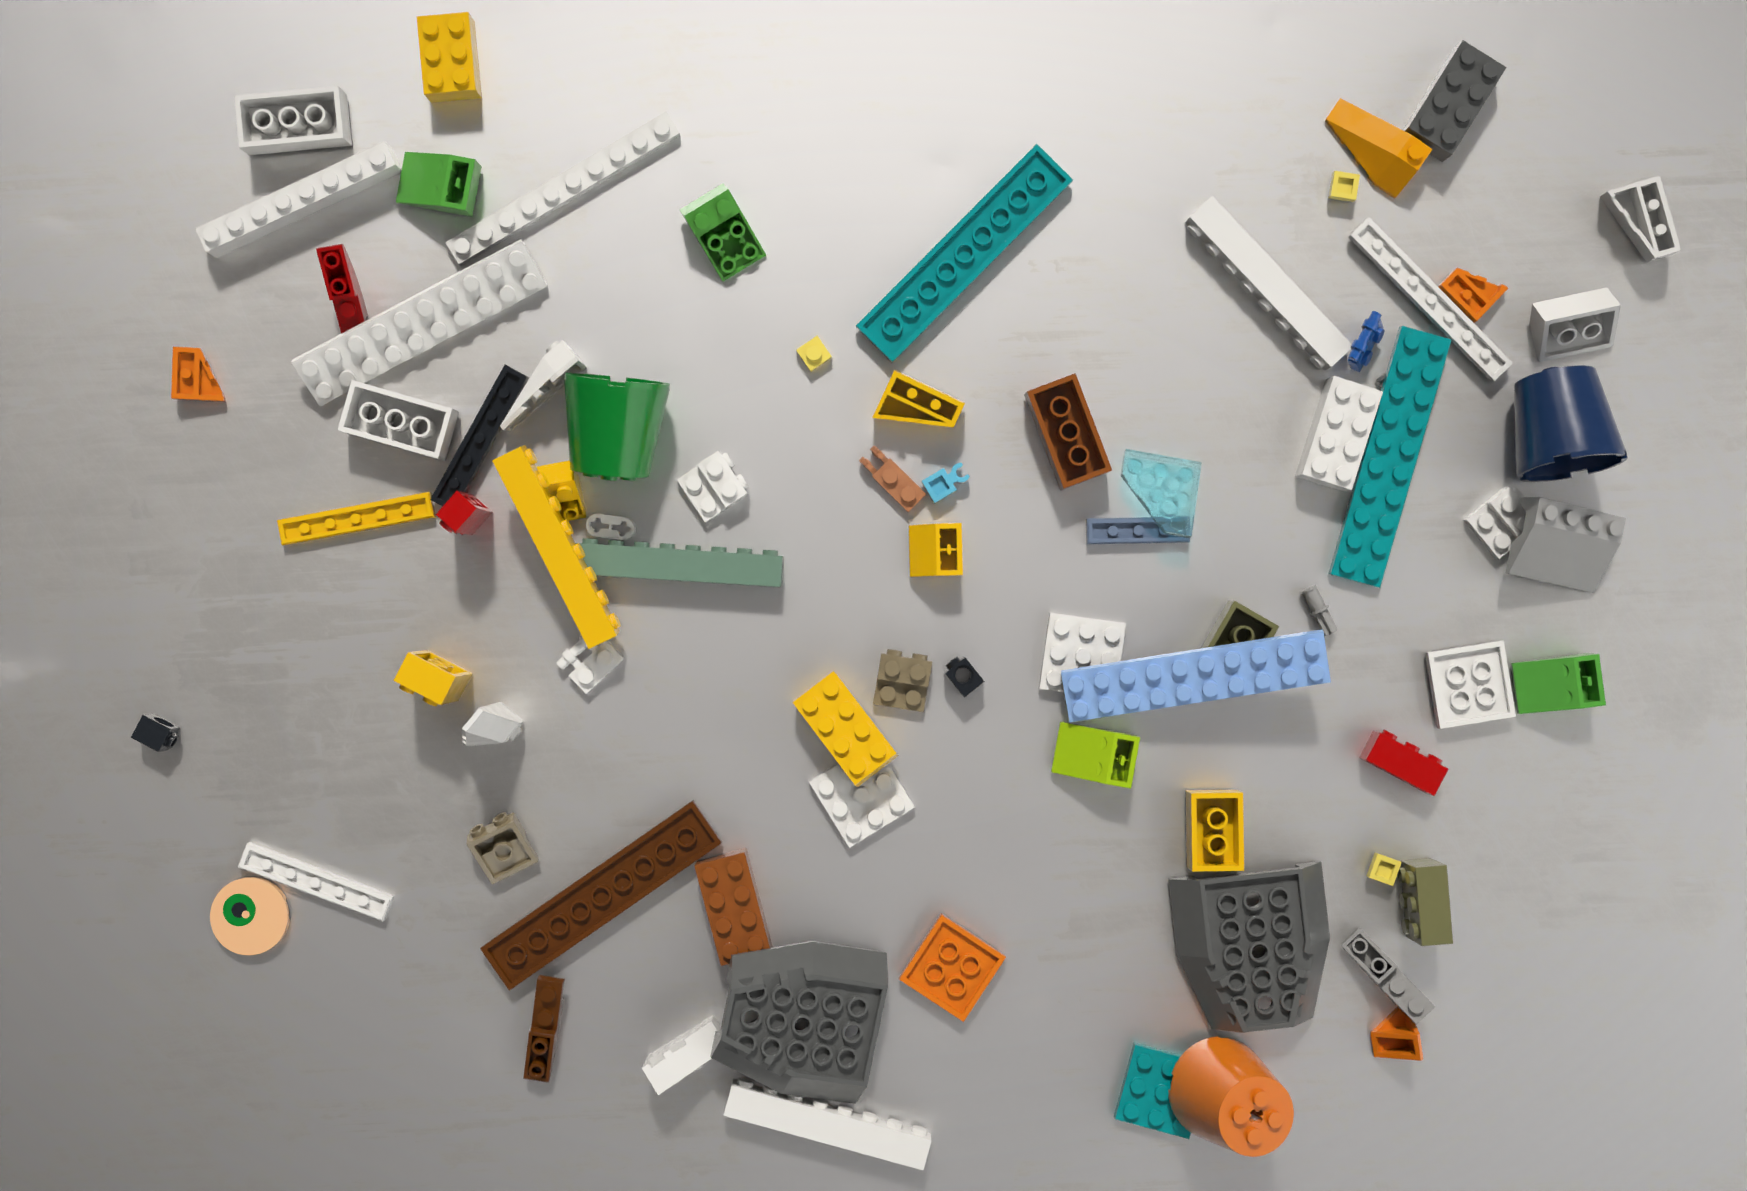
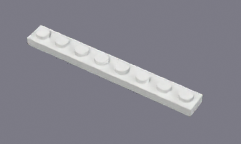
M1370 217L1349 236V239L1448 339H1452L1451 342L1491 382H1494L1513 364Z

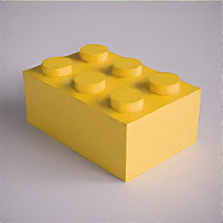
M470 13L416 16L423 92L427 99L434 103L482 98L476 27Z
M428 650L407 653L393 681L400 684L399 688L412 695L416 692L424 696L422 699L424 702L437 707L438 704L444 705L459 701L472 673Z
M1237 789L1185 790L1187 868L1192 872L1244 871L1243 792Z

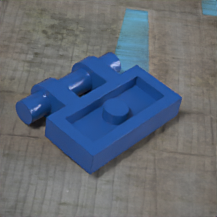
M1372 311L1369 318L1364 320L1361 326V334L1351 345L1352 351L1347 361L1350 369L1360 372L1363 366L1369 364L1373 355L1371 350L1375 343L1378 344L1381 341L1385 332L1380 319L1382 315L1376 311Z

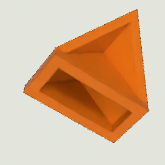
M1398 1006L1370 1032L1374 1057L1423 1060L1420 1033L1417 1026Z

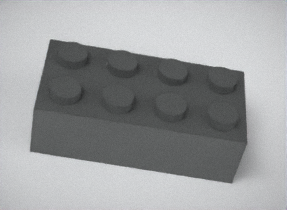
M1462 40L1451 51L1403 128V131L1413 135L1432 148L1431 156L1441 162L1445 161L1453 155L1507 67Z

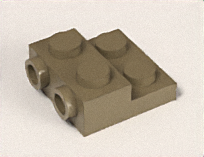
M887 649V654L881 653L873 704L924 712L932 661H927V655L913 653L912 658L903 657L902 651Z
M505 812L500 813L493 818V823L485 827L483 824H478L467 835V846L492 885L538 862V855L526 838V831L514 812L509 815Z

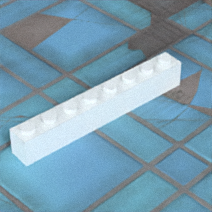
M384 141L199 226L195 230L205 251L219 258L400 174L402 168L393 149Z
M1213 196L1187 219L1185 223L1188 225V231L1195 238L1199 237L1206 244L1205 249L1213 257L1217 256L1223 262L1222 266L1227 273L1232 276L1235 275L1241 281L1240 286L1248 294L1252 293L1259 300L1257 303L1266 313L1270 312L1276 318V325L1293 336L1294 344L1299 349H1305L1309 353L1311 362L1317 368H1323L1324 370L1331 368L1351 349L1352 344Z
M747 1078L733 1079L723 1115L919 1170H924L932 1142L931 1133L927 1132L928 1130L924 1127L914 1125L912 1128L903 1126L901 1121L896 1119H888V1121L878 1119L877 1115L870 1112L856 1113L853 1112L852 1108L845 1105L834 1107L828 1105V1102L823 1099L814 1098L809 1100L801 1096L781 1094L765 1085L763 1087L754 1085V1082Z

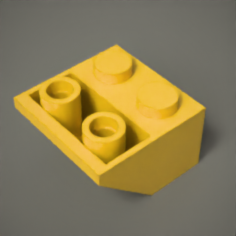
M570 460L537 466L539 473L543 472L548 479L550 486L547 489L551 496H556L562 510L559 512L563 520L572 521L587 518L578 472L570 470Z
M962 523L909 525L910 577L963 575Z

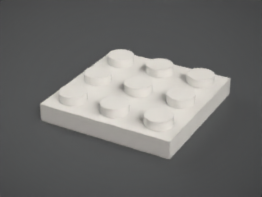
M1049 613L1039 689L1064 692L1061 670L1121 661L1126 623Z
M1494 641L1425 653L1438 729L1516 717L1504 641Z
M839 764L809 781L849 848L915 808L889 764L859 787L854 785Z

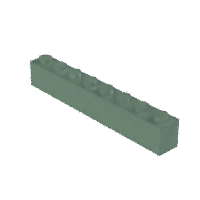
M583 538L582 543H579L584 550L585 557L583 559L587 567L591 566L596 576L782 587L783 556H778V551L763 550V554L760 555L752 554V549L737 548V553L726 552L727 547H711V551H701V546L686 545L685 550L675 549V544L660 543V548H650V543L634 542V546H624V541L608 540V545L598 544V539Z

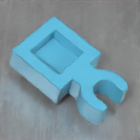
M962 463L955 464L949 474L943 468L921 481L934 504L957 490L954 486L955 482L963 483L969 479V474L964 477H958L956 474L957 469L963 466Z

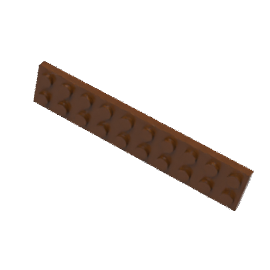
M692 800L490 940L480 949L510 991L719 846L722 840L695 801Z

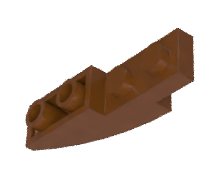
M539 975L537 978L523 1079L542 1082L550 1081L564 998L562 997L565 982L563 978Z

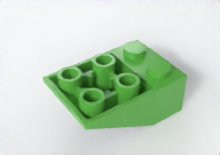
M405 152L396 203L473 217L482 166L476 159L461 156Z
M723 183L679 209L722 281L727 280L766 256L731 192Z
M1583 653L1511 663L1518 714L1582 709L1606 705L1599 654Z

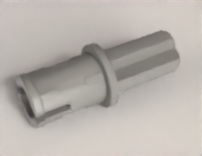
M1313 585L1301 591L1311 610L1310 616H1314L1320 630H1323L1324 636L1336 632L1337 627L1327 609L1329 605H1325L1317 586Z

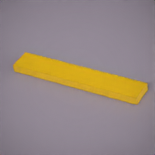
M419 493L277 520L281 544L286 546L436 518L434 504L430 500L432 493Z

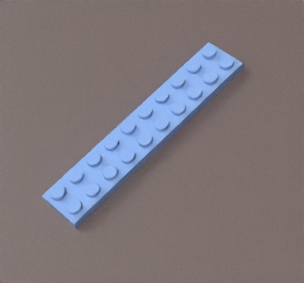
M1322 629L1061 670L1069 722L1331 682Z

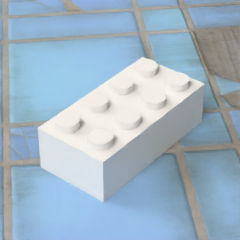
M339 86L234 96L239 148L248 155L352 146L347 94Z
M1337 376L1326 379L1295 477L1342 492L1352 490L1383 391Z
M351 380L337 430L445 461L459 412L449 407Z

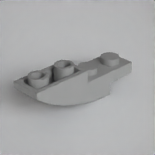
M1360 928L1341 945L1373 982L1416 1025L1435 1008L1424 994L1397 968L1396 964Z

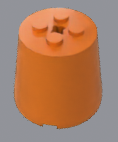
M1210 1037L1195 1043L1181 1055L1171 1073L1173 1078L1171 1090H1169V1101L1176 1119L1185 1129L1200 1138L1249 1157L1266 1155L1284 1142L1291 1130L1294 1118L1291 1097L1250 1047L1236 1039Z

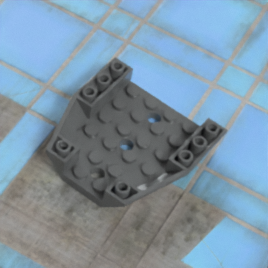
M1321 861L1295 864V868L1200 879H1197L1195 876L1168 879L1177 956L1211 1029L1246 1033L1295 1027L1313 1018L1330 941ZM1250 893H1257L1259 895V902L1255 906H1248L1246 903V898ZM1258 944L1264 945V955L1260 958L1253 957L1252 950L1254 946ZM1263 996H1268L1271 999V1005L1267 1009H1260L1258 1007V1001Z
M807 941L731 955L726 978L729 984L720 1032L715 1031L710 1057L781 1094L856 1104L867 1088L888 988L887 953L818 941ZM750 1010L756 1011V1020L752 1023H746L744 1021L745 1013ZM800 1018L808 1019V1025L803 1030L795 1029V1022ZM856 1025L858 1027L857 1034L853 1037H846L845 1031L847 1027Z

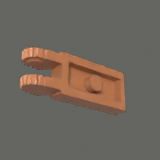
M874 445L870 449L872 454L884 464L876 470L867 458L862 457L859 462L873 475L872 478L909 512L926 493L890 458L888 459Z

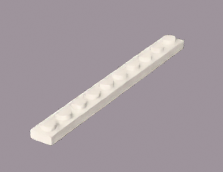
M666 111L445 243L457 263L462 266L678 138L680 133Z

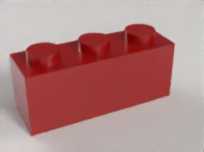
M456 491L436 515L441 519L439 524L448 532L473 535L493 512L474 495Z
M1383 730L1382 733L1373 731L1359 758L1418 790L1435 796L1449 770L1441 765L1443 760L1431 754H1428L1426 757L1418 753L1420 748L1409 742H1405L1404 745L1397 742V736L1386 730Z

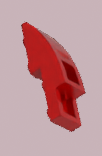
M343 244L316 248L329 300L333 301L342 334L367 321L368 313L348 253Z

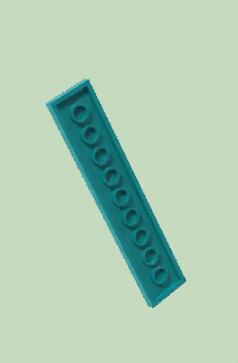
M1036 144L856 325V328L893 363L1072 183L1073 179Z
M1405 326L1399 327L1381 388L1383 394L1359 465L1328 574L1374 587H1381L1452 339Z

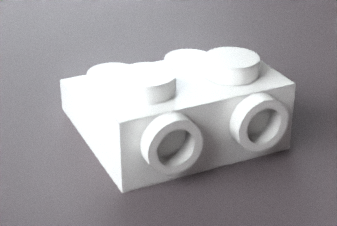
M719 450L677 479L705 523L748 495L745 490L749 487L741 474L738 476L734 474L731 469L734 463L728 454L724 453L722 455Z
M1510 486L1500 489L1464 519L1465 523L1495 559H1500L1510 551L1511 543L1523 531L1526 512L1519 503V500L1524 495L1517 488L1512 489Z

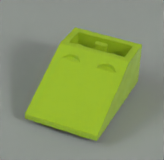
M1060 722L1051 772L1131 789L1140 737Z

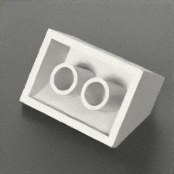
M1606 287L1532 303L1529 325L1537 360L1542 362L1614 346L1621 304Z

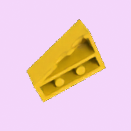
M894 370L872 418L954 428L965 402Z

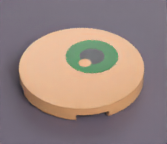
M260 877L241 878L227 884L216 895L211 906L210 923L215 937L225 948L240 955H257L273 948L282 940L290 923L289 908L285 894L277 885Z

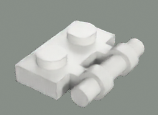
M581 635L579 637L580 640L571 649L567 648L562 653L563 656L556 663L563 670L571 663L576 669L568 676L588 694L624 657L607 640L600 646L596 645L590 648L592 653L582 662L577 656L587 648V645Z

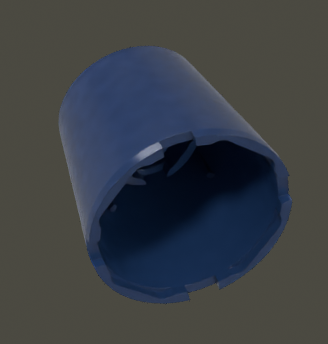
M1585 365L1560 368L1550 367L1542 370V372L1522 378L1514 384L1517 478H1520V481L1547 482L1572 478V473L1587 470L1588 474H1593L1620 465L1627 460L1626 449L1596 368Z

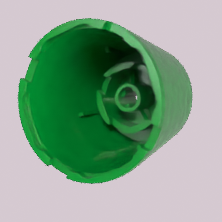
M565 373L564 386L570 470L583 473V476L599 477L601 475L602 480L617 481V477H620L621 480L635 481L636 478L649 477L670 391V383L627 377L625 382L610 381V376Z

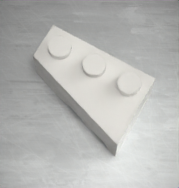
M1660 176L1613 189L1600 196L1646 262L1667 257L1681 251Z
M714 1015L647 1056L642 1070L658 1095L679 1083L690 1073L693 1074L705 1066L706 1062L712 1059L710 1055L715 1031L720 1032L721 1029Z

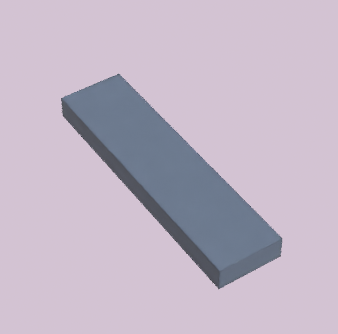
M1189 517L1086 519V544L1190 542Z

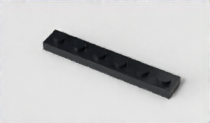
M506 364L503 366L430 499L431 501L443 507L456 491L467 492L501 430L500 425L520 395L529 377Z

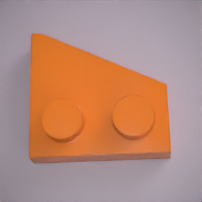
M1460 268L1453 270L1438 286L1473 323L1478 321L1508 289L1503 284L1497 286L1487 282V278L1471 275L1468 271Z
M173 347L171 398L175 400L225 402V396L202 349Z

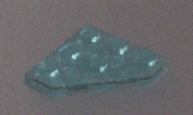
M1126 449L1123 456L1121 477L1164 534L1184 538L1192 536L1202 462Z

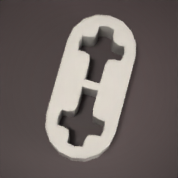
M593 514L586 521L588 533L595 537L624 541L631 539L636 532L634 522L625 517ZM597 518H601V523L609 524V529H600L599 533H596V529L592 527V522L595 523ZM623 522H626V526L630 527V532H625V536H621L620 531L613 530V525L622 526Z

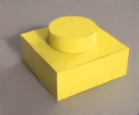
M1334 171L1331 177L1328 198L1354 202L1357 198L1360 175Z
M818 336L796 350L810 372L832 358Z
M1375 852L1366 876L1394 886L1402 862Z

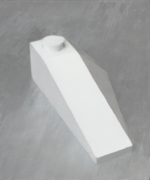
M564 340L560 343L556 341L546 349L547 354L542 357L500 425L503 431L509 433L564 387L565 373H580L586 368L585 364Z
M501 702L479 707L462 728V735H464L462 743L465 746L504 743L509 739L514 741L523 729L520 726L524 721Z

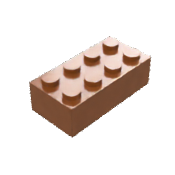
M1076 373L1029 390L1024 394L1060 491L1112 471Z
M747 848L697 861L694 867L721 966L730 964L731 955L773 948Z

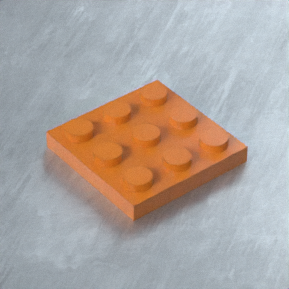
M941 913L899 976V980L964 1022L1006 956Z

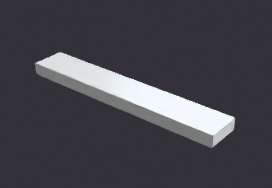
M251 842L246 844L238 868L382 922L385 921L394 898L393 895Z

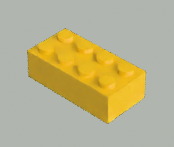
M834 671L792 702L855 786L859 787L899 756Z

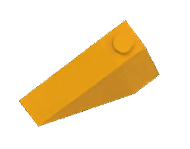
M1341 98L1325 119V122L1341 143L1346 145L1355 156L1354 160L1357 164H1361L1367 172L1368 178L1373 185L1394 199L1417 173L1432 151V148L1413 135Z

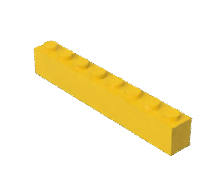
M523 445L492 460L588 649L617 636L620 632V621L615 613L611 614L607 607V604H609L607 595L603 590L599 591L595 583L597 576L591 566L587 567L583 559L585 553L579 543L575 544L571 536L574 533L567 519L563 520L559 512L562 509L556 496H551L547 489L550 486L548 479L543 472L539 473L535 465L537 458L531 448L527 449L526 445Z

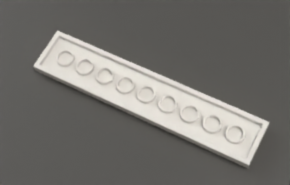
M520 239L296 357L291 363L319 406H322L348 392L351 380L365 383L540 291L548 285L524 242Z

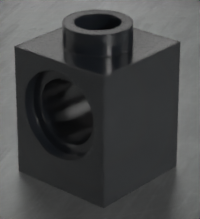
M956 656L945 665L947 667V670L944 672L964 698L985 682L966 657L959 659ZM959 668L968 669L970 675L967 681H957L955 674Z
M154 713L143 714L131 738L157 752L166 751L176 744L179 737L177 732L180 727Z

